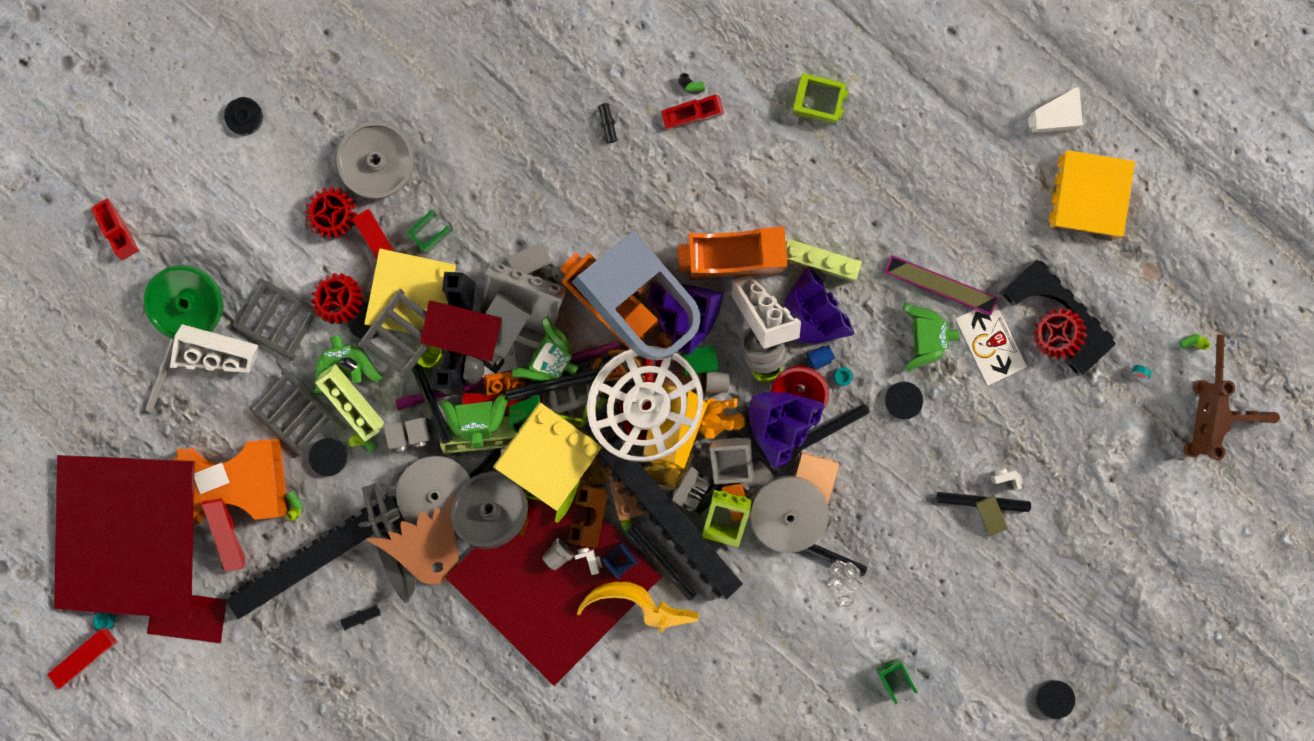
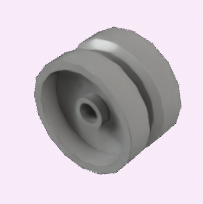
M751 327L741 337L744 359L752 371L770 373L780 368L786 360L784 343L763 349Z

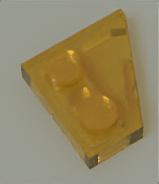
M689 454L684 469L679 467L671 469L661 463L660 466L654 464L647 472L653 479L676 489L680 487L683 475L688 470L694 454Z

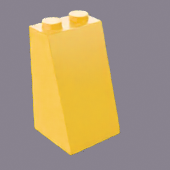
M662 385L667 394L678 389L675 386ZM689 391L686 393L687 410L685 417L695 419L698 396ZM681 396L671 401V412L680 414ZM703 400L701 417L690 438L675 452L663 458L649 461L650 463L659 466L663 463L665 464L664 466L671 469H676V467L684 469L708 403ZM666 419L659 426L661 434L664 435L676 422ZM681 424L678 430L664 441L666 450L677 444L689 431L690 427ZM652 429L648 430L646 440L654 439ZM656 444L644 447V456L659 454Z

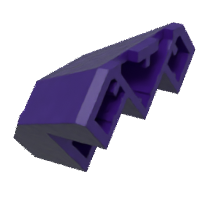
M810 267L803 271L786 297L783 308L790 311V315L794 319L797 318L801 321L800 336L794 340L821 343L852 336L855 333L849 317L837 308L838 301L831 292H826L823 284L824 281Z
M651 283L648 303L651 308H654L658 316V322L663 332L666 331L671 340L669 343L672 346L686 333L689 326L688 315L684 308L660 283ZM681 284L693 298L700 312V325L697 333L678 350L690 355L710 333L720 312L723 293L708 288Z
M763 392L752 396L749 418L753 436L774 468L788 463L792 458L791 453L796 446L800 447L808 437L806 433L811 426L814 425L816 427L820 422L824 403L779 392Z

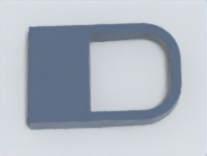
M635 230L579 274L572 282L635 353L646 359L662 360L672 356L690 341L699 329L700 312L697 304ZM652 278H655L684 308L689 319L686 333L671 347L663 350L647 346L616 311L619 305Z

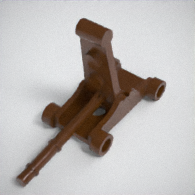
M1217 335L1215 383H1209L1207 380H1197L1193 384V390L1199 395L1193 440L1186 443L1183 447V452L1187 457H1198L1201 454L1208 455L1212 460L1223 459L1225 448L1222 446V442L1226 433L1231 430V426H1229L1231 421L1277 423L1280 420V415L1277 412L1262 411L1258 414V411H1245V414H1241V411H1230L1229 396L1235 392V384L1230 380H1223L1225 335Z

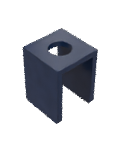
M623 541L602 559L618 580L630 567L638 564V559ZM620 553L624 554L627 558L626 562L622 565L615 561L616 555Z

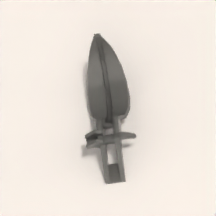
M378 483L362 487L369 521L359 523V527L371 526L375 538L391 540L388 532L402 535L401 530H396L392 524L393 521L400 518L397 508L387 510ZM375 499L378 500L381 514L377 516L371 503ZM380 522H383L385 524L384 528L380 529ZM376 546L394 590L404 603L409 602L415 590L417 578L394 557Z

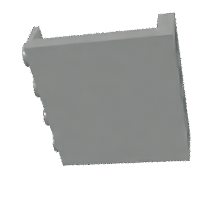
M492 262L486 273L488 278L479 313L486 314L498 292L532 311L515 341L537 349L546 335L542 320L548 316L556 326L566 288L542 280L539 277L528 275L520 270L512 269L501 263Z

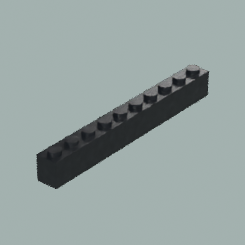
M614 438L609 442L611 446L619 451L623 446V443L618 438ZM605 447L599 451L597 455L600 457L598 461L605 468L608 467L612 471L611 476L613 479L625 486L623 490L630 497L633 496L638 501L636 505L643 512L646 511L650 515L649 520L651 523L663 530L661 534L668 541L671 540L675 544L674 549L676 552L688 559L686 563L691 569H696L700 573L699 578L703 583L709 584L713 588L711 592L715 597L727 600L743 585L740 579L639 462L619 458L610 453Z
M387 494L384 495L383 500L387 510L397 508L401 518L402 514L398 508L395 496L388 497ZM379 504L373 506L376 516L380 515ZM367 507L361 510L362 514L358 517L353 515L344 521L346 524L339 528L337 525L330 529L328 536L324 538L319 536L312 541L313 545L309 548L304 546L295 552L296 556L290 559L288 556L279 562L280 566L277 568L270 567L262 572L263 577L259 579L255 577L246 582L247 587L241 590L239 587L229 593L231 597L226 599V602L236 618L240 619L374 535L371 526L359 527V523L369 521ZM383 522L379 523L380 529L385 527Z

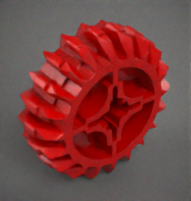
M330 187L329 192L326 188H322V194L319 191H315L316 198L310 196V200L313 202L312 204L306 203L310 210H305V213L310 216L306 217L305 220L311 222L308 227L314 228L313 232L315 234L320 233V236L323 238L327 235L329 239H332L333 234L336 238H340L339 232L346 235L345 228L352 230L349 224L350 222L355 223L352 216L357 215L352 210L357 207L355 204H351L354 200L351 197L347 198L349 195L347 192L342 193L340 188L335 191L333 187ZM330 199H339L342 201L344 206L334 207ZM323 202V203H324L323 209H322L321 211L317 212L319 206H320L321 203ZM330 209L334 211L332 213V217L328 215L330 213ZM345 212L344 219L339 224L338 219ZM328 219L332 228L321 226L318 220Z
M333 273L332 278L326 275L325 281L319 279L321 284L320 286L314 285L317 291L311 292L315 298L310 300L311 303L315 304L312 309L317 311L316 315L319 318L321 317V320L324 322L328 321L330 324L336 322L338 325H341L342 320L347 323L348 317L355 318L353 313L360 312L357 306L363 305L359 299L364 298L360 294L362 290L357 286L358 282L343 273H340L339 276ZM344 285L342 288L340 287L337 290L332 289L336 286ZM336 308L342 309L338 312L330 313L331 310H335Z
M1060 308L1059 313L1056 309H1053L1051 315L1045 312L1047 317L1045 319L1039 317L1041 324L1036 323L1035 327L1038 330L1033 331V334L1036 335L1033 340L1035 343H1038L1036 348L1041 349V353L1043 355L1047 354V357L1050 359L1054 356L1056 360H1059L1061 355L1064 359H1067L1068 353L1074 356L1073 351L1075 349L1077 351L1081 350L1078 345H1085V342L1081 339L1087 337V334L1083 332L1087 329L1085 325H1082L1084 321L1078 319L1079 315L1077 313L1072 314V311L1069 309L1065 312L1063 308ZM1057 321H1066L1062 322L1060 325L1053 324ZM1074 326V336L1071 340L1069 332L1072 330L1071 327ZM1049 329L1051 331V335L1048 338L1049 341L1046 343L1045 336L1047 330ZM1054 330H1056L1057 332L1063 333V335H1064L1065 338H1063L1062 336L1057 335V333H1056ZM1060 343L1067 344L1060 348H1054V346H1057Z

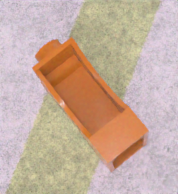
M785 226L731 233H689L687 243L678 244L679 272L689 271V280L722 276L781 274L787 267Z
M575 253L560 268L563 275H565L561 282L570 293L631 350L572 283L579 274L597 261L590 253L584 258ZM633 295L616 308L619 315L641 340L658 325V319Z
M280 439L246 442L238 455L222 463L230 482L228 484L200 494L194 479L193 526L201 524L206 516L202 501L222 498L225 504H232L244 509L254 520L285 516L288 512ZM194 448L177 449V457L171 459L195 461V473L220 464L203 458Z

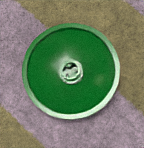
M174 265L161 270L149 281L144 292V309L149 321L160 333L171 339H174L182 324L211 332L218 325L223 314L224 302L219 286L206 272L193 266Z

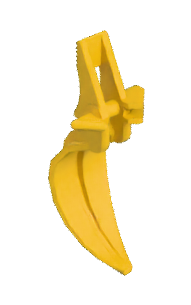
M612 582L595 588L585 597L577 612L580 615L587 605L600 599L625 598L634 601L642 608L645 624L659 628L660 634L663 633L664 628L696 622L699 617V612L688 609H675L666 605L663 601H661L659 606H656L650 594L643 587L631 582Z

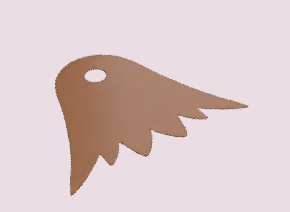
M456 493L449 499L442 513L436 507L433 519L421 511L417 519V527L411 523L401 521L402 535L388 532L391 540L383 538H367L366 540L394 557L419 581L431 585L447 581L445 577L458 565L455 530L452 526L450 515ZM441 562L443 569L440 572H434L432 570L434 563Z

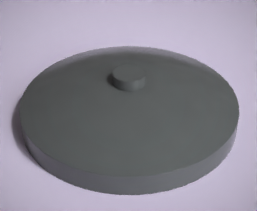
M481 473L469 479L456 493L450 514L452 526L457 535L467 544L480 549L496 548L506 544L519 533L527 517L528 501L523 488L503 473Z

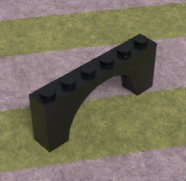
M1036 259L1025 267L999 293L1011 306L1017 305L1028 297L1044 296L1056 300L1067 310H1071L1072 314L1077 313L1079 315L1078 319H1082L1084 321L1082 325H1085L1087 328L1083 331L1087 334V337L1081 338L1085 345L1079 344L1078 346L1081 350L1077 351L1075 349L1073 351L1075 355H1070L1065 360V363L1077 376L1084 375L1116 345L1113 340L1114 337L1110 332L1104 331L1100 327L1101 323L1099 320L1087 313L1088 309L1074 299V294L1069 289H1065L1060 284L1061 280L1047 270V265L1043 261Z
M444 272L442 291L447 298L448 305L473 311L476 282L462 272ZM447 350L441 366L433 370L432 388L445 395L464 396V381L466 380L463 379L466 355Z

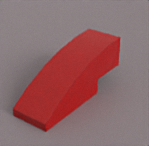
M717 94L700 100L694 99L661 110L665 129L681 127L725 114L721 98Z
M108 198L91 207L104 237L109 240L117 257L125 260L139 251L127 226Z

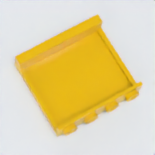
M1066 150L1059 155L1057 161L1059 173L1056 174L1054 184L1057 185L1056 193H1053L1051 201L1054 206L1053 211L1049 215L1050 228L1059 227L1109 235L1110 238L1114 239L1124 237L1135 161Z

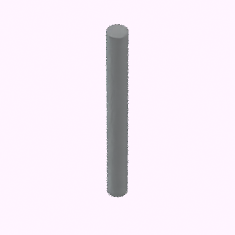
M170 339L145 409L148 412L153 413L170 366L174 339Z

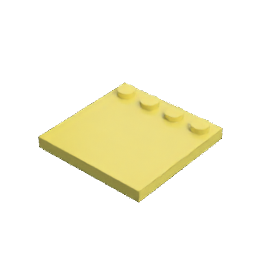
M379 249L365 325L371 326L399 289H402L405 292V296L425 311H427L429 300L448 305L447 298L442 291L444 272H455L456 265ZM399 301L393 311L422 332L425 320ZM389 317L381 325L385 329L411 334Z
M539 402L493 467L557 511L602 447Z

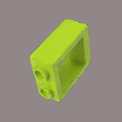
M802 73L791 114L836 124L838 119L841 120L844 109L841 106L843 101L846 102L849 90H845L847 84ZM808 82L839 90L834 115L802 107Z
M714 490L703 526V538L739 547L750 513L752 500L744 496H736L725 491ZM719 506L742 512L743 515L739 528L735 529L712 523L711 520L715 507Z

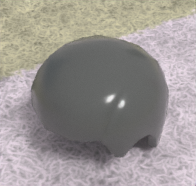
M466 355L463 379L466 381L464 383L474 385L484 375V363L480 358Z

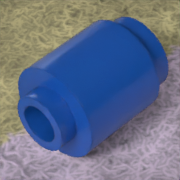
M829 345L826 347L821 346L807 353L808 358L805 361L809 368H813L816 371L832 363L835 356Z

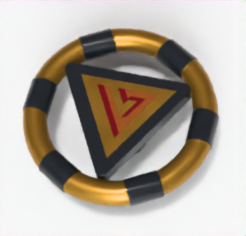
M627 349L606 351L596 359L591 369H599L602 363L611 357L627 351ZM639 356L633 357L638 368L644 367V363ZM624 362L611 371L603 384L610 387L615 386L620 378L630 372L629 368ZM645 373L640 374L643 383L645 382ZM631 378L624 385L635 384L634 379ZM602 391L598 392L601 397L608 400L610 395Z

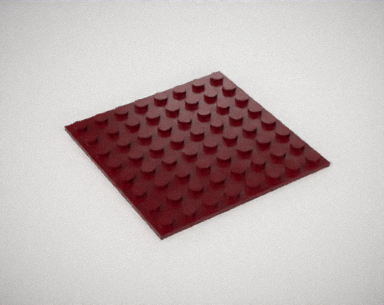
M57 455L54 609L191 619L195 461Z
M576 496L570 508L558 523L555 522L557 511L541 500L527 498V517L530 521L523 537L516 535L506 544L492 549L474 548L445 577L553 686L636 604L634 601L625 598H605L590 603L578 615L577 612L580 604L590 592L597 587L612 582H631L643 587L648 592L663 577L604 517L598 546L589 547V550L594 549L596 557H600L602 567L599 568V573L591 574L587 557L579 559L573 557L557 570L551 569L544 562L542 556L557 538L565 542L574 555L578 553L577 550L588 547L568 542L571 523L581 522L585 514L584 507L575 504ZM623 541L638 559V564L630 567L618 580L602 559ZM622 553L617 554L615 557L616 563L620 565L624 564L627 560L626 556Z

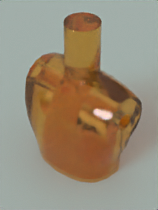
M665 331L656 336V343L658 347L667 349L671 347L672 339Z

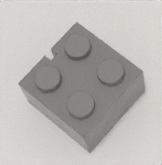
M543 242L507 257L512 269L520 270L531 276L538 274L544 276L551 273V269L555 267Z
M418 418L405 421V423L401 422L384 426L388 448L394 449L395 452L410 449L409 445H414V448L429 445L428 441L433 440L428 418Z
M751 437L712 440L710 454L714 484L753 482L755 470Z

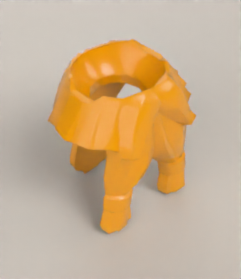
M709 398L705 401L708 405L699 427V431L705 438L713 439L724 430H741L745 427L746 419L740 413L731 416L726 415L723 411L727 408H736L737 398L723 401Z

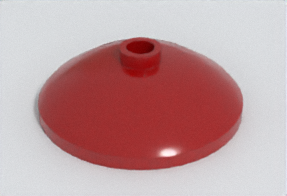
M794 366L783 370L776 377L771 388V392L789 393L824 403L823 410L829 400V387L826 380L817 371L804 366ZM802 385V386H804L805 388H804V389H800L798 386Z

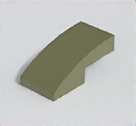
M994 495L975 503L989 537L1007 529Z

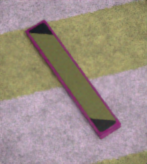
M893 255L890 256L884 274L987 315H992L998 297Z

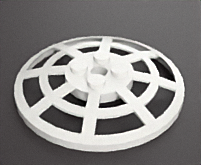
M649 346V347H651V348H653V349H657V350H663V349H665V348L657 347V346ZM631 349L615 356L596 376L589 391L587 416L594 436L610 453L629 461H654L675 452L693 434L702 413L703 391L696 372L679 354L674 353L672 356L663 359L661 367L645 366L637 368L633 357L640 355ZM672 359L688 371L693 379L692 381L683 386L680 380L672 372L668 371ZM627 362L630 372L620 378L613 388L603 384L605 378L613 369L621 363ZM658 373L655 383H643L640 374ZM665 377L672 380L678 389L667 394L662 388ZM631 378L634 379L636 386L627 394L619 391ZM696 388L698 395L697 413L695 419L685 417L687 410L686 393ZM599 391L610 395L607 404L608 418L597 421L595 415L596 396ZM681 396L680 414L671 412V401ZM617 398L624 401V413L614 416V403ZM650 401L652 403L651 408L643 410V404ZM666 419L676 422L664 435L661 434L659 426ZM628 420L634 426L630 435L628 436L622 432L617 423ZM681 424L689 426L690 429L685 436L672 448L666 450L664 441L672 436ZM608 426L612 427L614 432L625 441L620 451L606 441L599 429ZM642 429H652L654 439L637 440V437ZM655 444L659 453L645 457L627 454L632 445L650 446Z

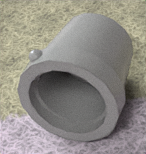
M716 371L704 372V394L709 396L713 393H727L730 382L729 374Z
M557 538L542 558L551 569L557 570L568 560L570 561L574 557V553L565 542Z

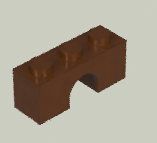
M578 485L575 504L582 505L585 514L581 522L571 523L568 536L569 543L588 547L598 546L608 490Z

